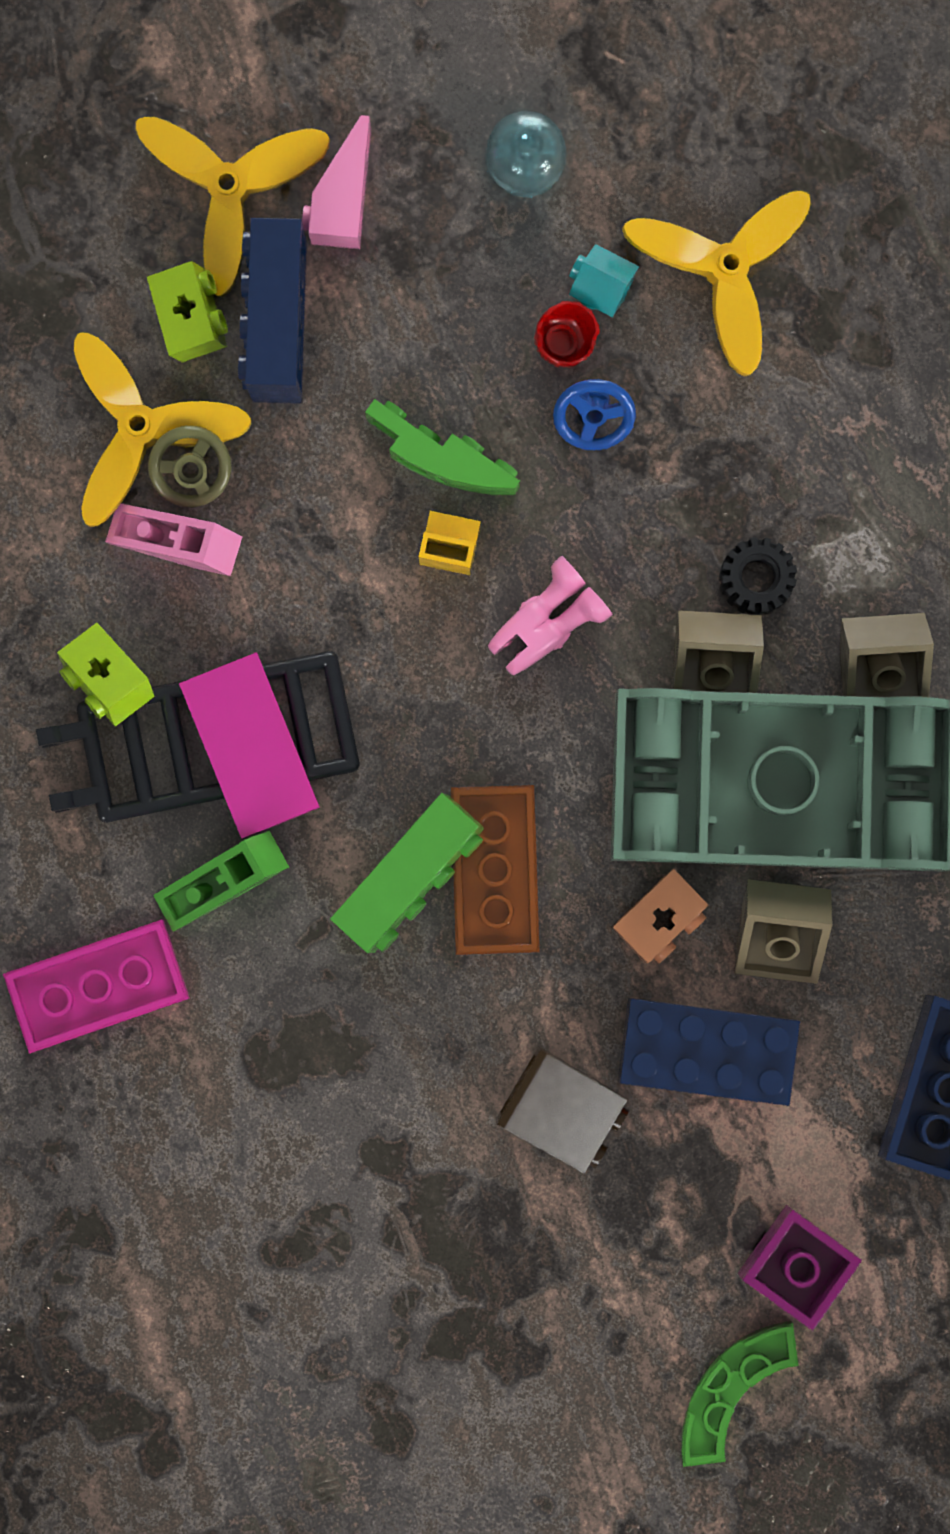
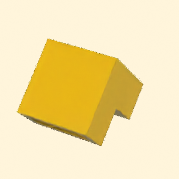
M430 511L420 547L419 564L470 575L481 521Z

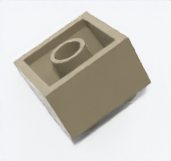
M678 610L672 689L757 693L764 649L762 615Z
M925 613L841 618L840 663L843 696L929 697L934 642Z
M748 879L741 908L734 974L818 984L832 928L831 889Z

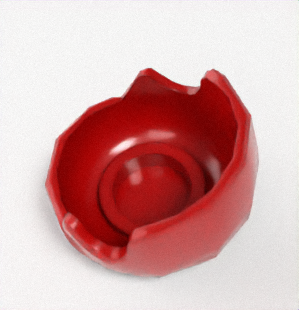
M562 301L550 307L540 317L534 334V344L537 346V352L543 360L555 367L573 368L593 353L598 334L600 333V327L591 309L580 302Z

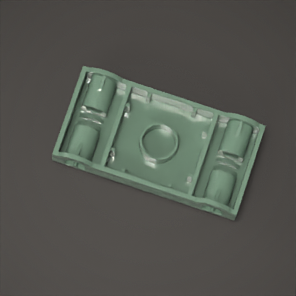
M665 688L618 689L615 694L611 861L950 871V700L932 697H856L704 692Z

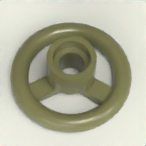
M181 426L166 432L154 444L149 456L148 472L154 488L164 499L182 507H199L215 500L226 488L231 475V458L223 441L213 432L198 426ZM184 438L198 439L191 453L183 454L177 460L162 459L166 449L175 441ZM209 447L214 450L219 462L218 476L211 487L205 481L207 466L203 459ZM187 462H193L198 466V469L193 474H186L182 470L183 465ZM162 473H174L176 481L181 486L195 488L198 494L184 495L174 491L166 484Z

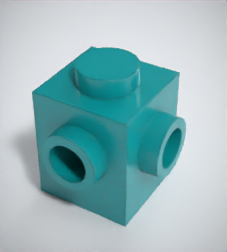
M595 244L587 257L580 254L569 274V277L575 280L569 295L579 300L581 304L589 309L599 310L613 317L624 301L639 266Z

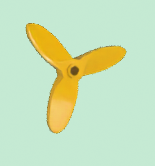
M143 117L136 121V131L139 139L162 164L179 176L207 189L212 197L204 233V268L211 272L217 287V294L215 295L218 297L225 296L236 282L243 258L242 238L243 231H245L243 203L247 200L249 194L279 187L299 177L316 165L325 156L329 148L330 138L328 134L322 130L312 128L286 133L256 146L235 163L223 162L201 140L166 120L156 117ZM227 181H234V186L231 189H223Z
M792 191L777 198L759 210L742 226L729 243L718 244L672 223L654 219L638 218L625 223L622 228L623 234L629 243L639 251L661 263L705 276L713 285V318L724 355L729 365L738 374L743 376L752 374L761 359L762 327L758 303L747 278V273L750 267L764 260L780 248L798 229L808 214L811 204L810 195L803 191ZM723 262L730 266V270L724 266Z
M82 332L77 334L74 340L76 361L86 383L102 406L118 421V432L99 459L83 497L82 518L89 527L98 526L105 522L115 512L128 494L139 472L147 448L152 447L166 432L181 426H198L213 432L223 442L243 435L252 424L251 418L245 411L237 406L225 403L190 401L151 409L143 404L137 386L126 367L103 341L96 336ZM138 423H145L142 430L134 431ZM184 438L175 441L171 445L194 447L198 439Z

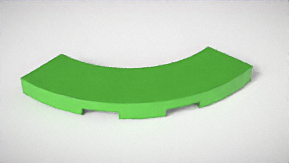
M792 1321L773 1324L744 1336L719 1355L706 1370L691 1396L685 1413L681 1439L683 1467L725 1462L727 1428L734 1413V1408L741 1397L750 1387H753L768 1375L785 1368L799 1366Z

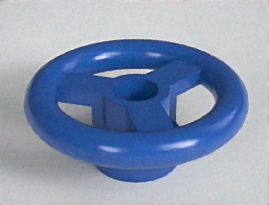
M601 379L584 380L573 384L559 396L553 410V421L559 435L572 446L584 450H603L615 446L629 435L636 419L635 405L628 392L613 382ZM609 395L616 398L619 403L610 404ZM569 404L574 406L582 416L584 425L580 435L572 431L566 422L565 414ZM623 416L622 423L613 433L604 437L593 438L597 427L603 425L607 419Z

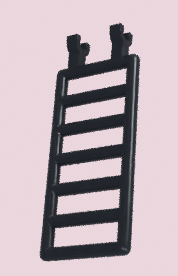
M325 651L262 664L268 680L283 677L298 755L309 781L357 771L360 762L337 654L333 651ZM324 669L342 758L317 763L299 674ZM186 680L151 687L155 697L144 704L161 703L178 788L177 792L153 796L137 711H135L122 721L137 800L112 805L95 714L84 700L77 705L79 722L36 729L38 744L42 748L83 740L92 785L89 788L49 795L52 812L60 813L96 805L99 820L108 823L225 799L219 783L194 788L177 698L184 697L179 683Z

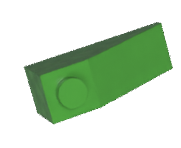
M269 830L240 842L153 896L171 930L174 932L289 868V865Z

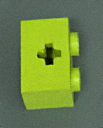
M190 261L147 277L170 357L180 362H185L227 347L224 334L228 333V326L222 311L216 308L213 295L217 294V287L209 270H205L200 265ZM191 304H195L196 307L192 309ZM190 313L191 318L186 317V314Z
M95 623L57 652L63 665L59 673L65 682L74 691L80 687L88 696L84 700L91 711L99 719L105 715L115 727L155 697L146 675L98 623Z

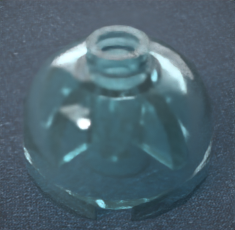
M522 110L508 114L495 125L487 140L485 162L492 180L505 188L507 193L513 196L533 197L547 192L561 177L565 170L567 148L561 130L552 119L539 112Z

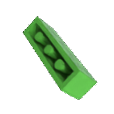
M441 793L330 920L366 953H375L377 949L384 952L399 936L395 929L405 918L410 921L413 920L426 906L427 902L423 898L432 887L435 886L439 890L452 877L455 870L451 866L461 855L465 858L469 857L483 841L479 835L485 828L449 795Z

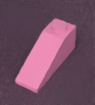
M360 116L312 192L311 206H304L302 224L304 231H309L311 245L360 249L371 134L369 116Z
M120 504L114 512L105 542L192 568L231 576L242 536L214 522Z

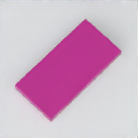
M257 652L179 683L241 839L320 808Z
M163 919L3 974L29 1054L190 999Z

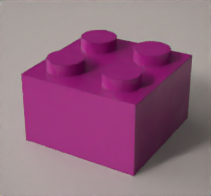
M785 1205L737 1274L744 1282L813 1331L862 1260L788 1205Z

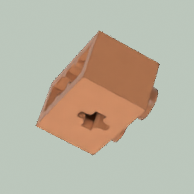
M671 869L611 928L645 964L650 963L653 959L659 964L677 947L672 942L675 937L683 930L688 935L691 934L705 921L707 917L702 911L709 905L675 869ZM656 909L660 912L669 910L672 913L668 919L672 925L670 929L660 927L656 930L652 926L656 921V917L653 914Z

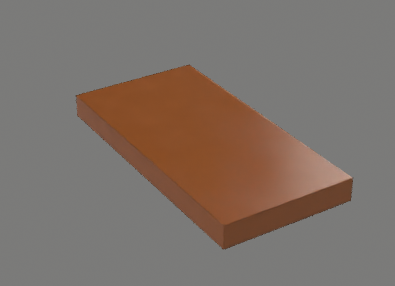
M534 785L451 788V798L485 828L479 835L483 841L478 848L467 858L461 855L453 864V869L455 870L453 876L456 955L540 952Z

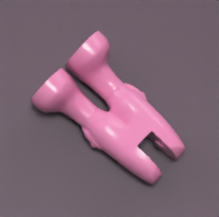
M560 556L551 566L552 582L539 596L531 597L522 602L519 610L501 627L488 644L489 650L496 655L505 647H508L518 636L525 642L528 647L516 654L515 658L505 667L513 676L529 668L551 651L561 649L571 632L578 626L589 621L602 623L613 615L602 599L588 587L560 616L553 619L549 618L556 607L586 585L579 573L563 556Z

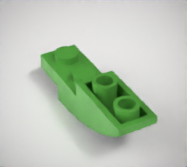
M374 399L365 411L366 419L369 423L395 440L389 449L390 457L408 469L438 483L474 493L515 495L520 489V480L515 478L518 472L501 459H497L494 463L481 454L484 448L469 436L464 435L460 439L452 433L445 444L441 446L438 444L441 438L435 432L424 425H420L418 429L404 420L407 414L390 401L383 405Z

